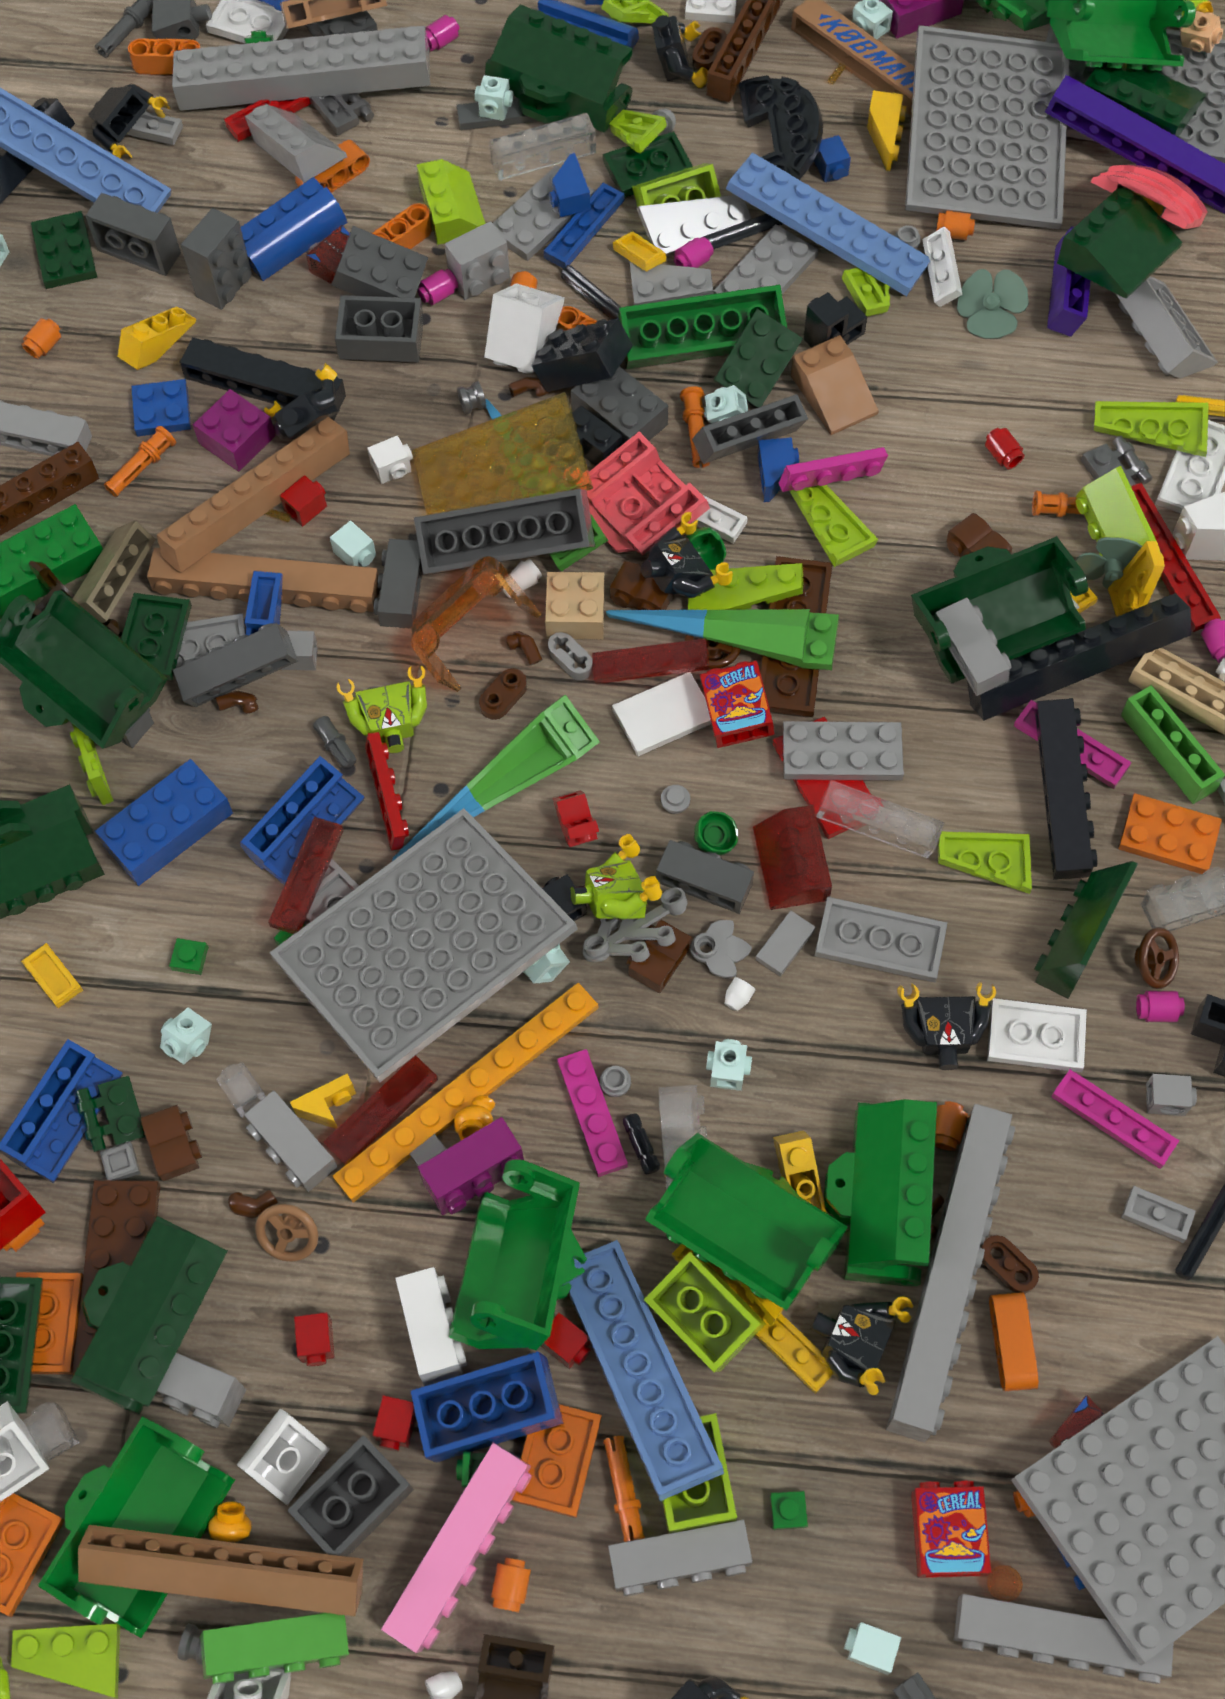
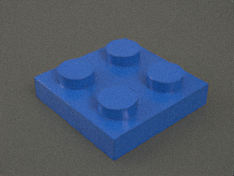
M186 379L131 386L134 428L137 437L153 435L158 426L164 427L169 432L191 430Z

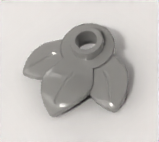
M718 920L712 923L706 933H701L693 938L690 946L692 956L697 961L706 963L712 974L722 978L736 977L735 963L746 958L752 950V947L746 941L732 935L734 930V922L732 920ZM707 945L711 948V951L704 953L700 950V947Z

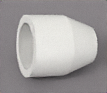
M734 977L726 991L724 1004L734 1011H739L749 1002L756 989L744 980Z
M456 1671L441 1672L425 1680L431 1699H453L463 1689L460 1677Z

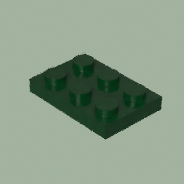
M674 131L657 136L641 153H637L630 146H626L603 154V162L617 189L624 193V198L634 195L632 186L693 167Z
M82 211L31 222L43 283L46 289L98 278Z
M757 309L713 381L726 388L734 385L746 394L748 404L755 408L761 407L803 338Z
M134 593L121 640L164 674L168 680H173V669L176 668L192 607L190 600Z

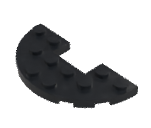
M769 75L739 82L744 122L748 128L768 119L770 122L774 152L764 155L762 158L800 180L813 163L823 135V118L813 95L808 89L806 90L798 81L784 76L781 79H770Z

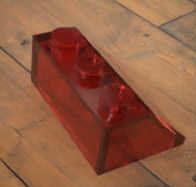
M814 805L784 809L753 826L770 910L827 901V897L831 895L832 883Z

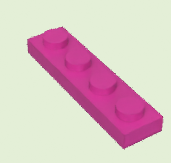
M884 447L787 465L778 484L782 492L799 491L806 487L825 486L832 482L849 481L862 476H874L880 473L888 454Z
M1030 700L1015 721L1014 727L1038 741L1035 719L1037 703ZM1077 729L1078 736H1083L1084 753L1080 754L1081 764H1086L1087 773L1114 789L1132 762Z
M587 1049L558 1058L557 1062L597 1176L601 1177L627 1168L626 1156Z
M1071 1069L1068 1070L1051 1096L1159 1169L1164 1166L1180 1141Z

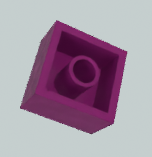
M231 389L193 424L198 443L238 472L276 436L271 417Z

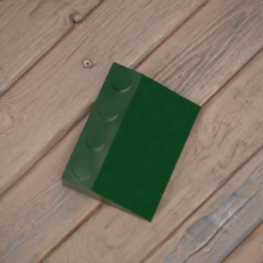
M1103 62L1102 67H1096L1084 84L1176 137L1180 136L1206 97L1205 93L1156 71L1148 70L1145 66L1142 67V70L1127 68V63H1123L1122 68L1106 67L1107 62Z
M1119 186L1064 236L1057 263L1127 299L1181 247L1182 241L1143 197L1133 193L1130 189Z
M1130 861L1093 871L1087 882L1082 879L1080 880L1073 896L1078 898L1075 905L1068 904L1060 919L1065 922L1062 930L1060 931L1055 928L1047 945L1052 947L1049 955L1047 956L1042 953L1034 970L1039 972L1035 983L1069 999L1138 863Z
M0 1277V1406L8 1401L17 1414H27L43 1278Z

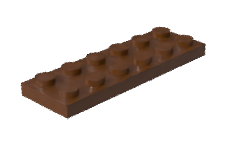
M776 556L775 565L802 563L803 594L770 603L769 610L810 609L812 613L826 614L832 563ZM763 655L760 674L770 712L813 717L819 669L801 668Z
M94 1180L72 1375L96 1332L95 1329L87 1326L81 1301L99 1269L120 1262L131 1265L154 1219L157 1217L160 1183L158 1181ZM98 1289V1293L101 1296H105V1291Z

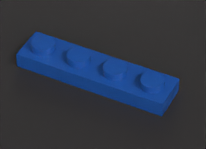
M603 182L590 197V210L573 216L544 250V258L563 269L570 265L624 202V193Z

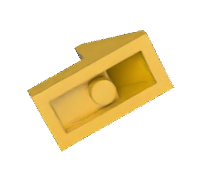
M345 1074L290 1101V1104L297 1117L338 1129L329 1107L333 1105L341 1106L351 1100V1096L356 1094V1091L348 1074Z

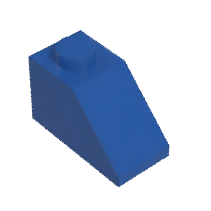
M572 153L552 179L553 191L549 192L551 205L553 208L557 207L560 217L590 210V191L576 154Z
M792 437L759 440L757 458L764 502H770L781 490L778 483L785 467L799 463L798 448H793Z

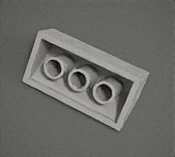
M265 104L256 107L250 114L245 116L254 142L304 183L347 157L345 151L295 113Z
M1150 276L1127 299L1116 294L1121 301L1119 307L1126 315L1131 316L1134 321L1131 323L1132 327L1138 334L1144 336L1147 341L1145 342L1146 348L1151 354L1157 356L1160 361L1158 366L1165 375H1173L1181 379L1213 367L1218 363L1164 282Z

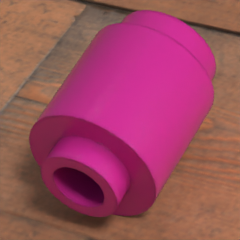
M443 15L425 27L429 50H440L458 38L460 28L453 17Z
M696 237L675 250V266L699 268L708 262L714 252L710 241L705 237Z
M440 269L421 280L417 292L424 303L428 302L433 306L454 294V290L458 288V282L451 270L446 269L443 271Z
M1214 619L1205 624V629L1201 632V636L1212 658L1217 659L1218 663H1221L1225 657V620Z
M1146 991L1145 994H1138L1136 999L1138 1019H1145L1146 1022H1178L1179 1016H1184V998L1179 997L1177 991Z

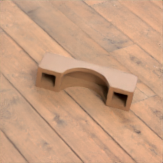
M288 0L280 2L286 29L384 7L387 6L386 0Z

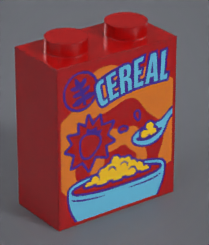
M742 661L732 667L724 669L713 668L706 673L700 674L717 748L775 735L773 720L757 661Z
M930 1481L919 1483L920 1488H915L911 1492L917 1578L986 1577L991 1574L984 1486L974 1487V1481L953 1482L954 1487H940V1482Z

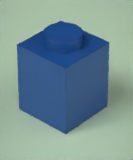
M839 135L821 140L818 153L814 159V163L824 182L838 180L849 175L851 157Z

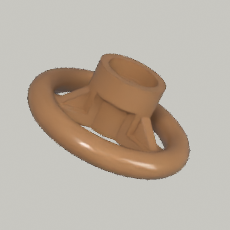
M289 1204L273 1205L265 1209L257 1219L255 1226L257 1240L260 1246L276 1259L289 1262L299 1261L308 1257L317 1246L318 1229L314 1220L304 1210ZM268 1220L277 1229L279 1240L276 1247L268 1240L265 1233V1225ZM295 1238H309L306 1246L301 1250L295 1252L285 1251L287 1244Z

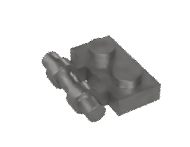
M359 93L322 97L312 96L310 98L311 104L337 135L359 125L358 115L364 117L367 121L374 117L370 104L365 99H361Z
M1118 436L1113 441L1117 450L1112 451L1106 443L1084 453L1082 456V463L1095 480L1119 466L1122 467L1130 486L1136 485L1134 480L1137 478L1143 484H1147L1152 480L1147 464L1143 460H1139L1134 453L1135 448L1130 442H1126L1122 436ZM1125 459L1131 468L1126 470L1120 461Z

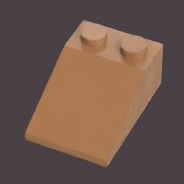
M840 335L793 356L791 377L830 435L878 414L879 410L856 358Z

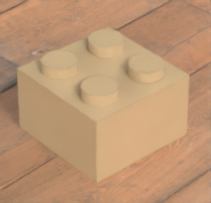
M547 572L545 615L547 639L559 632L567 633L573 639H604V572Z

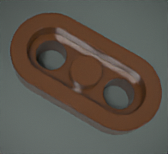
M711 27L703 32L692 53V64L696 69L700 70L704 67L709 71L727 37L723 29Z
M513 668L504 670L480 697L479 704L481 713L486 718L497 720L504 717L525 694L527 681L524 673ZM510 679L517 680L515 683L507 682ZM492 699L498 700L496 704L489 703Z
M994 1235L984 1241L981 1248L985 1249L983 1264L1014 1293L1024 1292L1026 1294L1032 1291L1039 1280L1037 1267L1013 1243L1003 1236ZM991 1250H998L1002 1258L994 1259L991 1256ZM1022 1273L1026 1278V1282H1018L1015 1279V1274Z

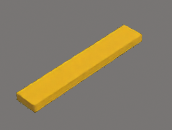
M682 1244L672 1253V1257L679 1263L689 1252L694 1251ZM707 1263L766 1323L755 1337L816 1394L834 1375L826 1363V1359L821 1355V1351L782 1314L770 1326L765 1320V1313L756 1302L752 1304L745 1295L746 1290L741 1283L725 1276L722 1269L713 1263Z

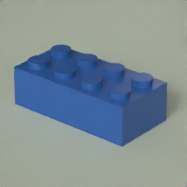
M189 759L95 830V833L103 847L132 880L140 886L231 816L233 812L225 795L193 760Z
M539 1351L411 1390L425 1458L435 1463L463 1455V1452H473L489 1447L492 1443L499 1444L564 1424L548 1359Z

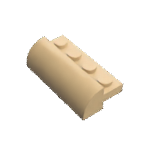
M1162 647L1145 653L1134 668L1128 682L1142 690L1152 685L1166 703L1225 735V682Z

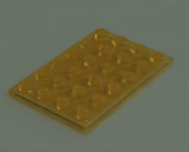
M565 392L412 450L427 515L575 489H585L587 491L593 489L570 403Z

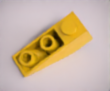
M873 90L867 129L886 171H891L892 161L898 160L900 145H895V142H901L903 125H899V121L904 122L907 106L902 105L903 94Z
M176 306L121 329L117 357L137 370L156 362L196 323V318L186 313L184 309Z
M804 1130L773 1137L781 1176L785 1178L801 1198L826 1213L811 1137Z

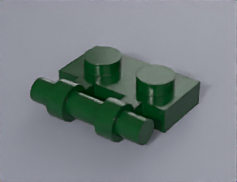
M129 1076L99 1084L97 1088L100 1097L96 1099H91L88 1088L76 1091L79 1101L76 1106L78 1113L83 1115L87 1131L84 1133L86 1140L91 1142L93 1152L106 1149L103 1137L112 1135L115 1147L146 1138L141 1123L142 1117ZM104 1108L108 1125L99 1126L95 1110Z

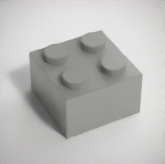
M491 221L445 243L447 268L456 277L458 282L457 290L464 300L477 296L484 290L496 284H501L510 278L507 242Z
M176 1353L157 1392L164 1397L162 1403L170 1406L171 1410L188 1416L189 1411L194 1412L193 1416L199 1418L200 1422L217 1429L219 1424L227 1427L230 1426L247 1389L235 1377Z

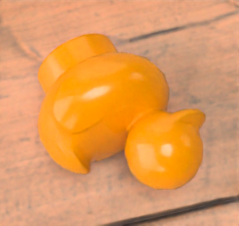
M479 1095L472 1101V1106H467L457 1112L454 1117V1127L461 1140L493 1122L491 1114L495 1107L493 1099L486 1095Z
M238 1502L220 1504L217 1508V1514L210 1520L208 1525L210 1537L213 1540L224 1542L244 1540L249 1536L252 1529L251 1520L245 1514L244 1505Z

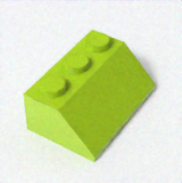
M443 159L417 164L419 186L424 203L430 211L431 225L437 245L447 243L485 224L469 171Z
M703 163L632 186L637 207L721 197L714 166L709 163Z
M1121 466L1114 468L1084 486L1076 495L1077 509L1080 514H1084L1088 522L1089 535L1093 540L1096 539L1098 541L1105 537L1124 538L1135 541L1142 546L1146 541H1156Z

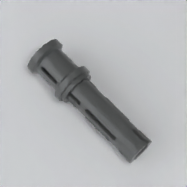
M137 0L131 7H126L123 17L95 45V48L98 50L97 52L107 58L134 28L141 27L144 24V19L153 12V0Z

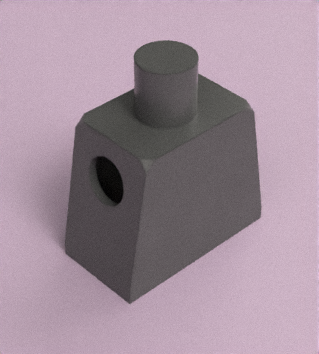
M153 0L152 33L156 39L197 38L199 36L200 22L212 19L208 4L197 6L195 0Z

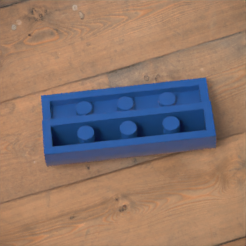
M558 0L538 1V10L556 19L565 20L569 24L585 28L602 37H608L630 48H634L639 40V32L636 27Z
M312 177L240 228L250 267L264 281L308 251L310 246L319 243L348 222L332 193L327 187L323 188Z
M319 756L240 841V845L262 870L266 869L282 884L287 886L316 854L317 850L328 841L358 808L365 797L342 778V773Z
M67 1039L2 1138L0 1152L26 1170L29 1169L54 1183L83 1139L84 1132L87 1131L83 1115L78 1113L76 1106L79 1103L76 1091L88 1088L91 1099L99 1098L100 1094L97 1086L119 1079L123 1076V1073L96 1058L92 1052ZM101 1109L95 1110L96 1116L98 1115Z

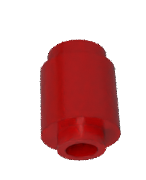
M995 428L987 435L985 447L1000 466H1005L1009 470L1016 467L1024 459L1025 455L1022 452V446L1007 428Z

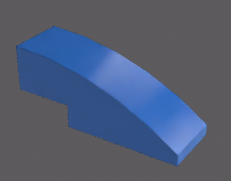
M253 571L244 622L246 626L245 635L258 632L259 628L266 624L277 623L280 625L282 573Z

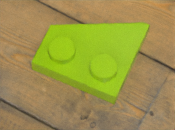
M604 0L601 7L613 20L619 22L653 23L659 16L669 15L650 0Z
M622 110L609 123L611 132L637 153H641L667 127L665 117L629 110Z
M858 267L844 270L842 280L858 308L867 317L888 311L890 306V294L888 293L890 286Z

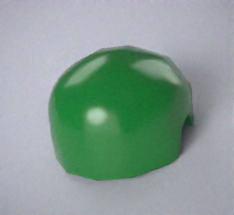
M700 527L693 534L685 536L688 537L710 570H715L716 566L724 561L727 551L720 534L715 529Z
M709 811L697 821L694 828V840L697 847L704 853L710 852L722 856L729 853L737 845L738 828L734 819L726 813Z

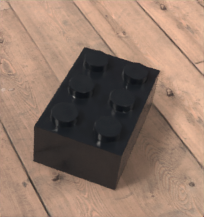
M618 318L608 321L602 319L595 324L586 326L580 324L573 329L554 331L550 334L545 346L539 350L538 356L531 366L546 392L601 381L613 377L633 344Z

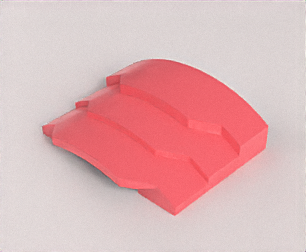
M1142 165L1110 166L1108 172L1101 173L1100 176L1093 177L1091 183L1111 193L1121 186L1166 207L1161 218L1183 229L1200 227L1208 213L1200 198L1186 184L1176 177L1152 167Z
M640 432L636 433L575 482L578 489L587 490L590 514L608 539L607 543L617 553L637 551L643 556L662 535L671 528H678L680 526L681 517L684 513H692L690 521L687 522L691 524L710 509L707 499L691 483L685 485L660 460L656 448Z

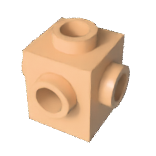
M1196 11L1193 23L1189 27L1181 28L1182 46L1190 48L1195 52L1211 53L1214 45L1219 44L1223 35L1220 16H1216L1211 12L1203 13Z

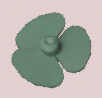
M980 269L971 275L961 288L963 295L958 297L957 310L961 316L969 318L967 328L971 334L984 339H999L1016 330L1018 326L1017 319L1008 311L1018 314L1027 309L1029 304L1028 289L1021 277L1011 270L1005 269L998 272L995 276L993 290L992 275L989 271Z
M1105 537L1096 542V549L1103 557L1096 553H1084L1079 555L1075 561L1083 570L1087 580L1098 579L1105 573L1102 583L1108 589L1115 580L1122 578L1123 569L1141 549L1142 545L1124 538Z

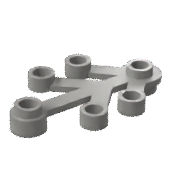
M681 888L666 890L661 896L662 905L645 914V918L637 920L626 919L622 920V922H620V919H600L601 925L598 933L589 936L584 941L583 955L585 959L589 962H602L609 956H631L633 961L643 962L650 955L645 942L638 941L633 944L620 943L625 940H657L660 946L673 944L676 937L672 927H646L668 914L674 916L682 914L688 904L684 891ZM619 927V930L617 932L610 935L611 931H614Z

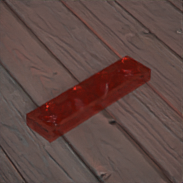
M706 639L592 653L593 679L596 684L709 670L708 642Z
M314 817L268 921L270 927L291 934H295L302 929L343 834V825Z
M415 1055L323 1141L324 1145L344 1165L348 1164L438 1080L437 1075Z

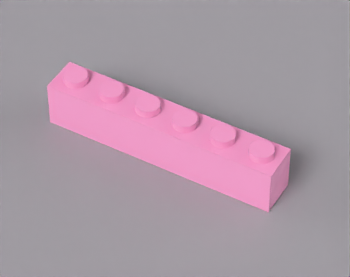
M492 1443L383 1625L382 1631L415 1653L422 1652L424 1647L428 1650L432 1647L440 1633L436 1627L442 1616L448 1618L458 1603L459 1599L454 1597L461 1584L466 1587L477 1570L473 1564L480 1553L486 1555L496 1538L492 1535L493 1530L498 1522L504 1524L511 1514L514 1506L510 1502L517 1491L522 1493L532 1477L528 1473L531 1465L498 1444Z

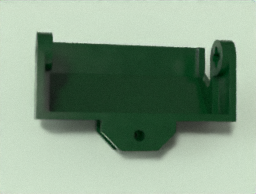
M520 4L508 16L494 52L485 62V75L509 79V90L513 91V96L518 98V104L523 115L543 123L562 122L565 118H569L605 133L610 127L609 123L622 110H626L632 97L631 86L620 83L617 86L623 66L632 57L633 48Z
M1057 536L1014 554H1010L1007 549L987 546L960 557L953 571L954 578L911 595L914 616L927 634L939 666L951 684L966 677L949 650L951 639L947 628L942 620L935 621V613L960 600L968 598L972 606H978L983 616L982 623L986 629L993 631L997 639L996 646L1000 653H1006L1009 660L1086 630L1085 620L1075 608L1071 593L1077 597L1088 592V582L1081 567Z
M62 590L53 592L45 610L31 621L29 620L35 610V603L26 595L16 597L9 604L0 621V663L22 681L19 690L24 709L45 727L63 725L70 721L102 749L121 743L126 731L156 702L168 678Z
M70 784L24 804H20L19 801L0 800V919L9 915L21 914L30 906L49 902L58 894L68 890H77L84 883L105 875L87 838L88 835L94 833Z
M157 1216L131 1265L120 1262L99 1269L81 1301V1307L87 1326L95 1329L96 1332L69 1383L129 1412L140 1415L144 1406H150L227 1250ZM98 1289H103L105 1296H101L98 1293Z

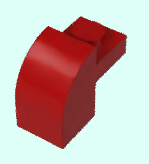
M579 790L552 798L564 838L569 848L598 839L596 834L599 832L598 825L591 816L587 798L583 791Z

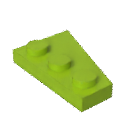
M102 1624L13 1630L11 1667L118 1699L120 1625Z

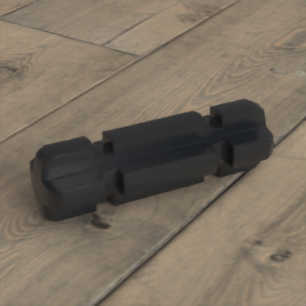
M634 1113L624 1117L623 1125L626 1132L630 1133L629 1139L638 1160H641L640 1165L646 1175L655 1173L660 1169V1163L657 1156L653 1155L654 1150L645 1129L641 1128L642 1122L639 1115Z

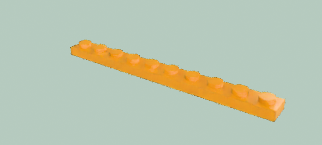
M578 982L332 1175L333 1179L352 1203H354L411 1157L410 1153L434 1134L438 1136L454 1123V1117L457 1112L467 1106H472V1101L475 1097L479 1095L489 1096L598 1009V1003Z

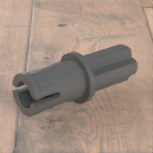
M328 716L317 719L313 724V728L324 741L325 750L333 754L342 768H351L356 763V757L345 743V736L339 734Z

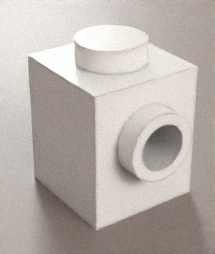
M398 435L367 448L370 464L381 484L393 479L402 478L411 472L410 460L413 459L411 450L407 444L403 445Z

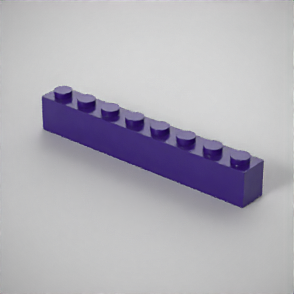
M1068 75L1064 77L1045 111L1046 114L1137 165L1152 167L1176 177L1193 190L1202 202L1225 214L1224 163Z

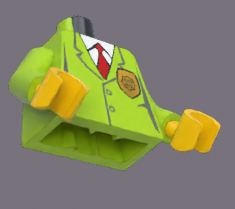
M422 665V675L420 678L413 677L412 666L408 669V677L414 684L412 686L410 681L358 691L355 692L356 697H353L352 693L355 689L353 681L348 679L351 688L347 693H343L340 690L339 683L336 685L337 692L345 698L343 704L350 723L364 736H367L369 733L379 732L382 743L386 742L389 753H398L404 750L403 738L414 735V727L420 724L427 709L426 688L422 684V679L426 676V669Z
M626 834L619 840V845L622 849L619 853L614 852L599 867L589 868L585 875V885L571 887L573 905L588 903L594 916L598 919L626 920L645 918L647 900L656 901L662 895L660 883L655 876H650L642 882L631 861H625L627 857L634 858L640 853V846L637 841L633 839L631 834Z

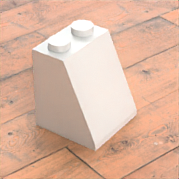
M517 283L493 294L484 358L494 360L493 363L499 366L511 365L517 367L519 372L533 373L534 370L531 365L538 356L539 350L548 342L550 334L555 331L565 298Z
M1225 492L1183 507L1172 535L1187 560L1225 561Z

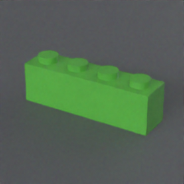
M1150 685L1128 698L1121 717L1191 803L1195 804L1215 792L1225 777V773L1154 687Z
M332 1613L204 1630L200 1634L203 1678H212L213 1684L233 1682L234 1675L248 1673L249 1679L270 1676V1669L284 1667V1674L305 1670V1664L319 1662V1668L341 1665L340 1659L349 1655L345 1615Z

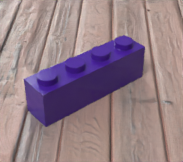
M1071 226L1069 230L1065 233V235L1069 233L1074 227ZM1063 236L1055 247L1047 328L1071 337L1087 319L1091 281L1057 263Z

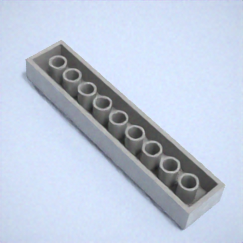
M425 25L174 51L172 88L180 111L252 104L259 100L282 101L302 97L311 98L312 96L322 97L430 86V54Z
M974 1103L967 1118L886 1431L925 1443L931 1435L935 1436L937 1430L941 1428L945 1410L939 1409L940 1403H944L945 1397H948L953 1377L948 1376V1371L952 1370L959 1357L961 1344L956 1343V1339L960 1338L967 1325L969 1312L964 1311V1307H968L969 1301L973 1299L977 1280L972 1279V1275H976L977 1269L981 1267L985 1249L980 1248V1244L983 1245L985 1237H988L993 1218L987 1215L991 1214L993 1206H996L1000 1187L995 1186V1184L999 1183L1001 1175L1003 1176L1008 1157L1003 1154H1006L1008 1145H1011L1015 1132V1126L1010 1125L1012 1114Z

